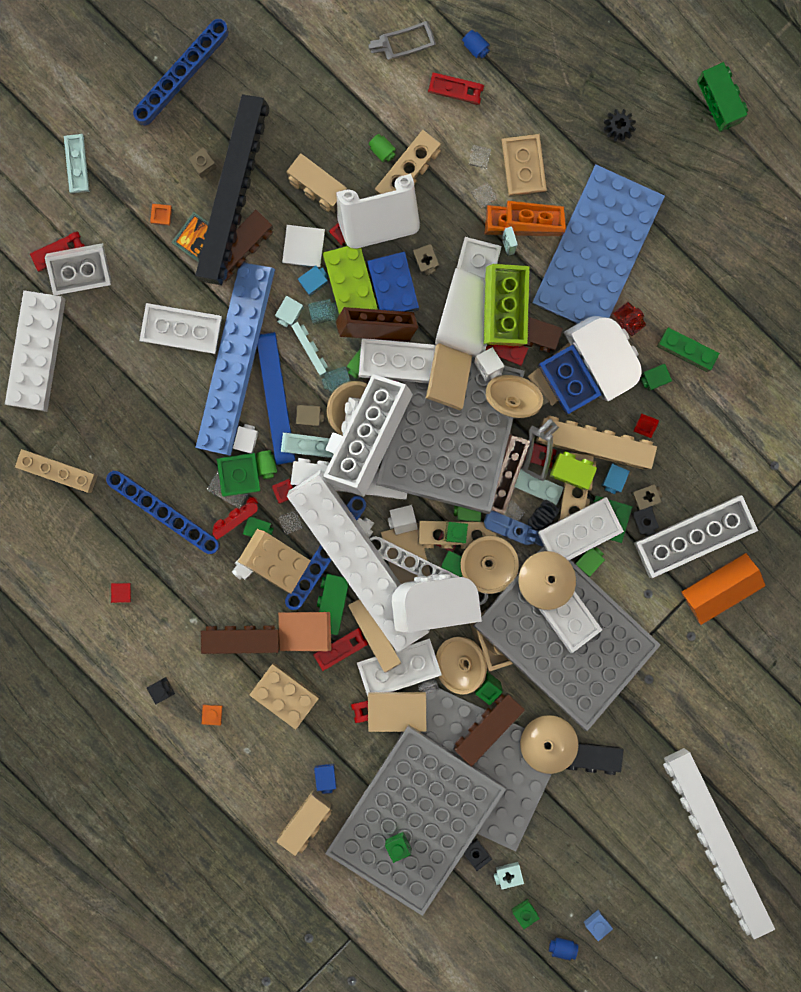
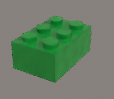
M724 62L702 71L697 79V83L719 132L740 124L748 115L747 105L739 97V87L733 83L731 79L732 72L728 66H725Z

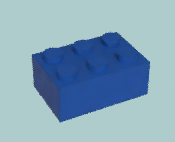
M405 252L367 261L379 310L402 312L419 310Z
M574 345L567 347L538 365L566 415L602 395Z

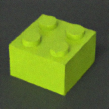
M569 452L560 453L556 458L549 477L585 491L589 490L597 467L593 466L594 462L586 459L576 460V455Z

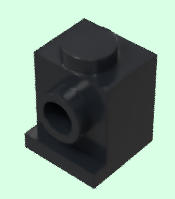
M652 506L631 513L639 534H644L646 537L656 533L655 529L659 528ZM646 518L650 520V524L648 526L644 525L643 523L644 519Z
M167 677L147 687L155 705L175 694Z
M477 838L474 841L472 840L464 852V855L476 871L492 860L491 855ZM474 851L480 853L478 857H473L472 854Z

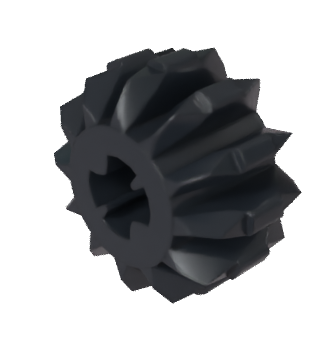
M615 109L614 115L608 113L609 119L604 120V124L607 126L603 130L605 132L610 131L607 135L608 138L612 135L615 136L614 142L617 141L618 137H620L621 142L625 141V137L630 139L632 137L630 132H635L636 130L632 126L636 121L629 120L632 117V113L626 116L625 109L622 110L621 114L618 109ZM618 122L622 123L621 126L623 127L621 129L617 128Z
M544 500L530 516L528 523L533 529L540 531L551 524L559 513V508L553 502Z

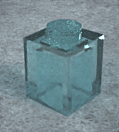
M330 299L308 304L313 325L335 320L334 315L338 314L336 304L331 303Z
M345 366L323 373L325 377L322 379L324 389H329L330 393L334 392L340 385L350 382Z

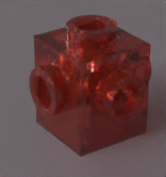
M629 302L613 313L621 329L624 328L631 337L646 326L643 317H645L643 312Z

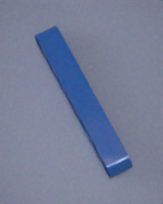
M222 19L213 20L139 102L133 111V115L140 125H149L224 42L229 34L225 21ZM219 26L224 28L222 33L214 32ZM204 41H211L209 47H202ZM192 55L199 56L195 62L189 61V58ZM179 69L186 70L183 76L176 75ZM167 83L173 84L171 90H164V86ZM154 97H159L160 102L158 104H151ZM142 111L148 112L147 117L144 119L139 118V114Z
M264 333L259 335L257 346L276 465L293 463L296 461L295 454L281 452L283 433H291L276 333Z
M112 471L107 475L106 481L111 488L207 554H214L219 550L220 542L213 535L119 471ZM116 474L121 478L118 485L112 483V478ZM132 485L137 489L134 496L128 494V488ZM147 496L152 498V505L149 507L143 504V500ZM162 507L168 510V515L165 518L159 515V510ZM178 518L184 521V526L181 529L175 527V520ZM193 529H197L200 533L197 540H193L190 536ZM208 540H213L216 544L215 549L212 551L206 548Z
M360 496L352 497L346 505L356 520L361 517L366 508V501ZM356 499L363 502V507L360 510H354L352 507V503ZM322 545L319 546L293 592L289 593L285 599L286 606L291 610H297L303 605L332 561L330 557L323 558L321 556ZM312 564L320 565L321 571L319 574H313L310 571ZM302 580H308L310 582V588L308 590H302L300 588V582ZM291 596L299 598L300 603L298 606H292L289 603Z

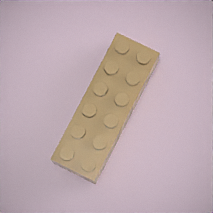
M548 416L541 420L539 429L549 419L559 427L552 434L553 447L594 456L595 458L646 471L652 469L657 446H653L652 441L642 439V441L639 440L638 442L634 441V437L628 435L618 437L615 436V432L609 430L598 432L596 427L589 425L579 427L577 422L569 420L565 423L559 422V418L554 416ZM551 425L543 433L546 434L553 426ZM537 436L536 443L547 445L546 440Z

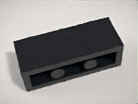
M578 742L576 758L566 768L568 770L585 768L586 772L597 773V770H604V774L616 775V772L621 773L624 749L622 747Z

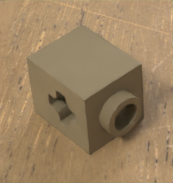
M204 147L188 158L201 179L217 168Z
M431 244L413 250L420 274L425 273L427 276L437 272L436 269L439 268V264ZM424 257L431 259L429 265L422 263Z
M297 405L296 425L320 427V423H324V411H321V407Z
M655 484L631 492L637 511L661 503L660 498L663 497L660 488L656 487ZM646 491L648 494H652L650 502L644 500L643 496L646 495Z

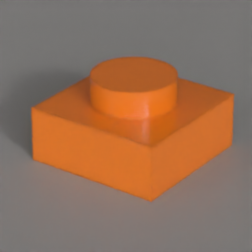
M152 204L150 223L170 226L172 206Z
M203 704L202 724L221 725L223 706Z

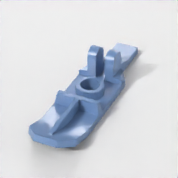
M495 511L486 514L484 520L486 529L524 545L537 544L543 546L538 531L531 526ZM517 528L521 530L519 535L516 533Z

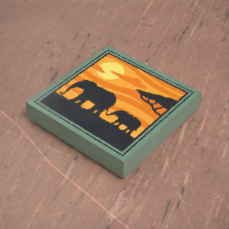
M193 212L171 243L199 262L209 222Z

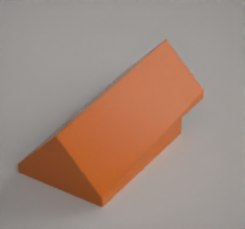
M507 201L506 207L487 205L484 235H503L505 228L512 226L514 234L518 236H562L566 230L564 207Z
M745 553L700 579L692 586L681 591L699 624L702 625L765 587V583L760 570Z

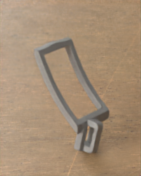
M428 21L399 31L379 36V40L370 41L371 44H368L371 53L385 51L386 57L389 60L436 45ZM425 26L431 43L393 54L388 37L400 35Z
M551 419L540 429L533 425L529 430V441L531 442L523 466L524 472L542 481L547 476L553 448L552 434L559 428ZM552 425L553 427L546 434H544L543 432L546 431ZM535 435L547 441V455L541 476L528 470Z

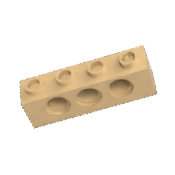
M422 130L377 185L375 193L379 195L396 191L392 183L398 177L408 175L404 171V168L408 165L413 166L415 169L413 173H410L415 185L417 182L416 177L419 174L423 175L428 169V162L431 159L435 160L440 154L441 144ZM424 151L427 155L425 158L420 159L416 156V153Z
M21 449L15 468L87 493H92L98 476Z
M571 452V454L576 455V460H589L594 462L593 466L596 467V461H593L594 456ZM593 480L589 490H582L580 498H575L572 495V490L575 486L564 482L558 521L570 515L569 509L572 506L577 507L578 510L589 506L590 499H587L588 491L592 490Z
M418 521V544H422V548H434V544H441L442 548L453 549V545H461V549H466L474 541L471 537L474 530H478L481 533V537L496 536L495 532L486 529L484 522H456L468 524L466 543L446 542V522L452 521ZM436 529L441 530L443 533L441 540H435L433 537V532Z

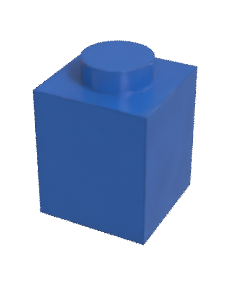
M334 764L315 766L317 791H321L322 794L332 793L333 789L337 787Z

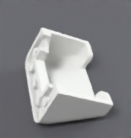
M411 174L398 177L395 181L396 191L359 199L357 193L353 190L336 192L338 223L347 246L350 248H361L412 235L419 231L420 222L414 181Z
M455 268L435 345L440 343L472 355L473 358H476L478 354L486 350L487 344H484L485 278L466 270Z

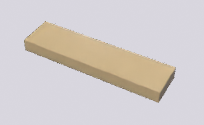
M358 599L349 604L348 606L384 673L402 664L390 641L361 600Z

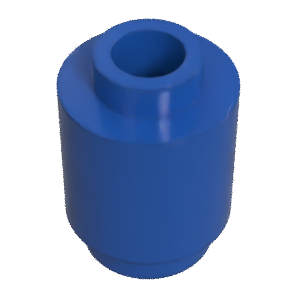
M474 30L469 31L462 39L464 46L476 59L479 57L481 59L484 58L490 51L488 49L490 44Z
M555 937L554 941L551 940L549 952H552V957L569 961L571 959L575 960L578 953V944H575L574 941Z

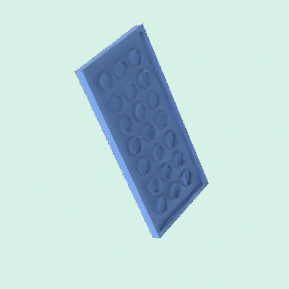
M595 164L532 304L575 324L592 316L610 318L665 196Z

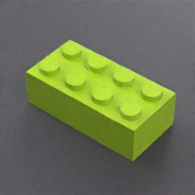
M346 246L323 252L339 315L344 307L378 310L362 249Z
M491 264L486 267L484 344L523 346L527 344L530 266Z

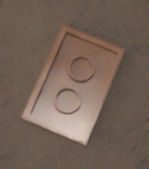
M330 612L278 613L280 651H331Z

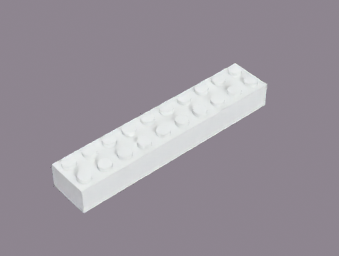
M320 470L289 490L287 497L398 653L428 634L430 629L409 633L395 631L392 596L395 589L401 583L333 486L323 477L324 473Z
M683 748L664 757L666 763L663 766L667 774L674 779L671 783L675 791L682 795V798H680L681 804L691 814L688 818L692 826L699 831L697 837L700 843L708 849L705 851L706 856L716 866L713 870L721 883H724L722 889L725 895L733 901L730 905L738 918H741L738 922L743 932L745 931L747 936L751 935L753 939H757L775 930L691 753Z

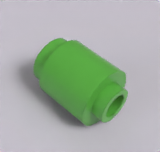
M377 134L368 144L371 147L370 150L382 162H390L396 156L394 153L396 148L385 136Z
M271 450L256 453L259 477H263V480L274 478L277 468Z

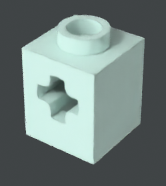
M286 296L275 314V317L278 319L277 322L286 328L288 325H293L304 306Z
M518 862L496 867L497 873H494L496 885H501V889L524 884ZM506 872H509V874L511 875L510 880H507V878L505 877Z

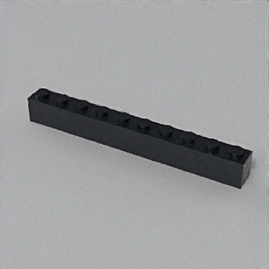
M244 94L241 96L195 274L200 282L222 286L223 280L227 278L228 271L226 268L232 258V245L237 239L236 229L237 225H240L242 218L240 213L242 207L246 204L245 194L251 184L250 174L255 168V155L260 149V135L264 133V120L269 114V105L262 97Z

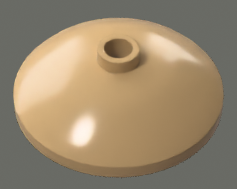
M502 375L495 377L488 383L486 388V398L490 405L496 411L508 417L526 418L533 416L540 411L543 404V395L539 388L529 380L519 376Z
M361 381L346 382L340 385L330 396L327 404V418L331 427L338 434L343 436L342 423L345 421V404L348 402V398H361L368 385L367 383Z
M482 536L475 539L466 547L461 558L463 577L471 580L481 593L493 594L503 591L516 578L519 569V560L515 549L509 542L497 536ZM492 560V565L486 566L485 562Z
M544 551L530 556L524 562L519 572L518 583L523 597L529 604L538 609L552 610L565 605L570 600L576 587V575L572 565L565 557L555 552ZM549 576L553 577V583L548 581Z
M460 636L443 642L436 654L442 676H439L442 684L457 694H469L476 691L483 684L487 673L486 659L481 648L471 639Z
M545 715L532 720L524 729L520 741L521 752L528 765L546 774L558 773L568 768L576 758L579 746L574 728L563 718L553 715ZM546 742L551 743V749L545 748Z

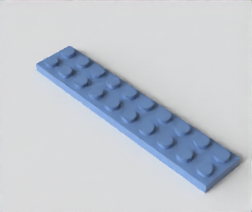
M243 263L238 268L195 448L231 456L275 269L272 267Z

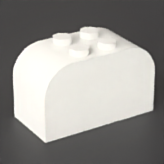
M592 316L564 331L570 345H574L602 394L599 396L600 399L610 401L638 383L642 371L641 364L637 358L639 354L636 348L628 342L629 335L624 328L621 329L616 321L610 318Z
M451 574L414 577V581L399 585L392 596L395 631L409 633L482 622L478 590L471 580L464 577H451Z

